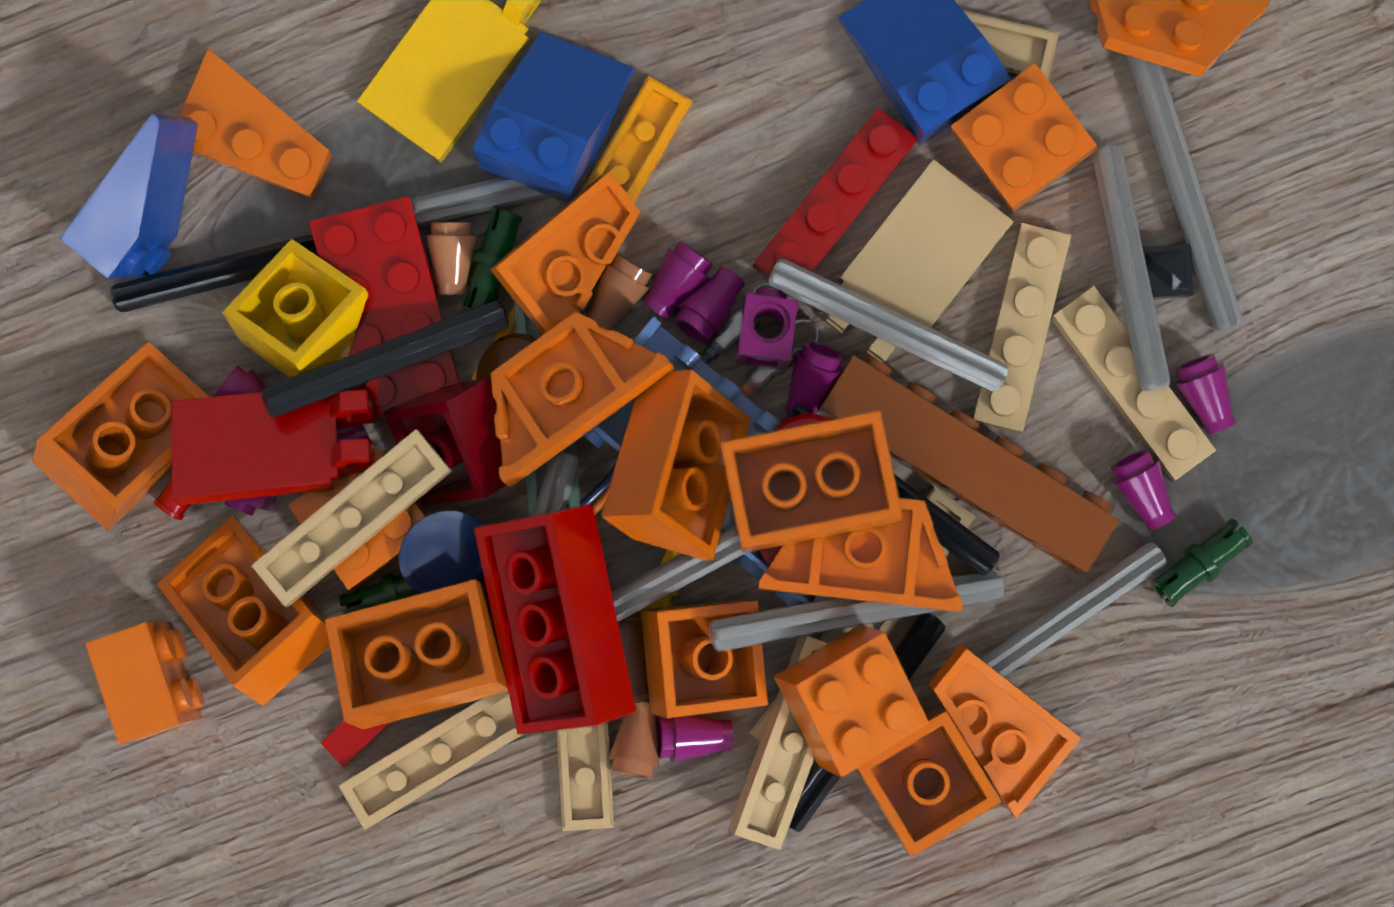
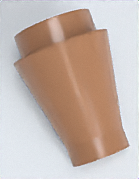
M431 222V235H426L436 280V294L465 295L467 294V282L477 235H472V223Z
M617 253L612 263L606 265L602 272L586 317L596 321L600 326L608 330H613L624 315L650 289L646 284L652 274L635 262Z
M649 702L635 703L637 712L623 716L608 759L613 761L611 773L627 777L652 779L654 767L659 766L656 715L650 713Z

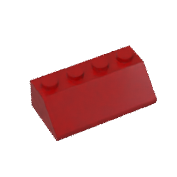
M593 504L474 528L517 735L598 726L637 712Z

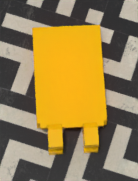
M430 0L357 100L358 104L439 163H442L529 44L530 40L525 35L529 28L525 24L542 0H507L504 9H501L490 0Z

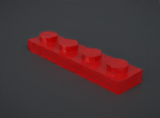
M877 108L754 261L752 267L767 279H769L772 269L779 259H786L814 272L916 144L918 138L880 108Z

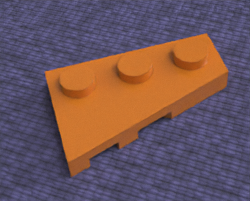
M962 644L957 647L928 684L944 710L949 714L1007 808L1016 819L1081 740V737Z

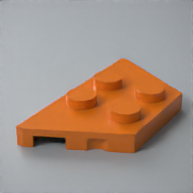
M1088 0L1091 11L1098 18L1097 31L1102 48L1198 77H1202L1215 64L1219 55L1224 51H1228L1239 40L1247 27L1262 17L1270 0Z
M575 311L491 372L492 395L497 402V412L494 416L496 436L501 440L503 466L499 467L501 480L511 488L676 368L665 355L659 352L654 353L634 343L630 338L614 330H608L600 326L596 321Z
M899 498L902 512L900 522L783 545L759 581L760 590L952 612H962L963 602L960 594L957 592L942 546L937 539L925 501Z

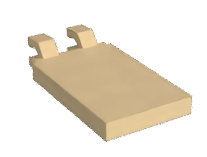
M933 159L842 274L839 282L842 283L841 286L931 328L1014 221ZM829 315L826 323L840 334L849 326V323L832 315ZM877 337L866 354L884 363L897 346Z

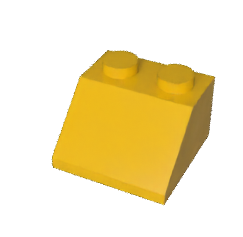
M291 239L227 306L222 314L243 345L291 378L349 355L368 292L351 278Z

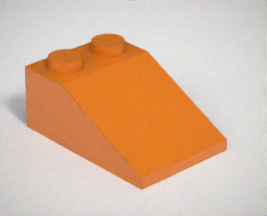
M148 341L37 439L32 462L109 531L172 469L171 401L209 396Z
M232 515L156 585L231 684L255 702L264 706L330 646L325 624L326 618L305 593L289 607H285L251 566L267 553L266 549L239 519Z

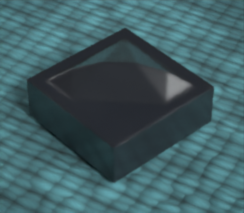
M1190 244L1143 247L1153 299L1191 297L1193 295Z

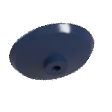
M458 511L436 512L418 521L406 534L399 553L400 570L408 585L422 594L475 579L479 582L484 574L474 528L481 527L482 524L472 516Z

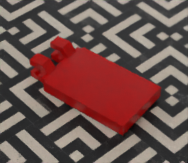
M367 390L339 391L336 395L276 418L271 417L266 411L261 398V392L171 401L172 499L177 506L334 490V479L338 478V475L346 476L364 473L375 463V451L373 448H370L368 438L341 440L337 443V427L374 423L373 403L371 400H368Z

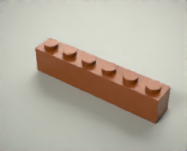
M853 355L818 413L836 420L881 411L891 458L1076 573H1088L1119 522L1118 518L1108 513L1112 506L1107 501L1087 490L1080 496L1064 486L1068 479L1059 471L1043 463L1040 464L1038 469L1020 458L1024 451L1012 442L1000 436H997L993 442L976 431L980 424L970 416L957 409H953L951 414L946 413L933 405L936 397L928 390L913 382H909L907 387H904L889 377L892 370L881 361L870 355H866L863 360Z

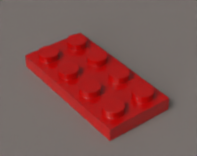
M411 196L309 221L318 257L364 287L368 292L349 355L443 320ZM451 350L354 387V391L367 390L368 400H371L373 403L374 418L384 416L383 412L389 408L460 381Z

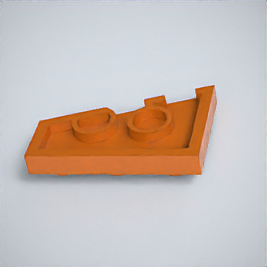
M208 48L180 113V117H189L198 124L193 153L314 200L332 153Z
M608 171L601 174L491 267L490 270L541 335H544L575 311L579 313L580 310H584L593 294L591 292L606 265L611 264L641 211L611 172Z

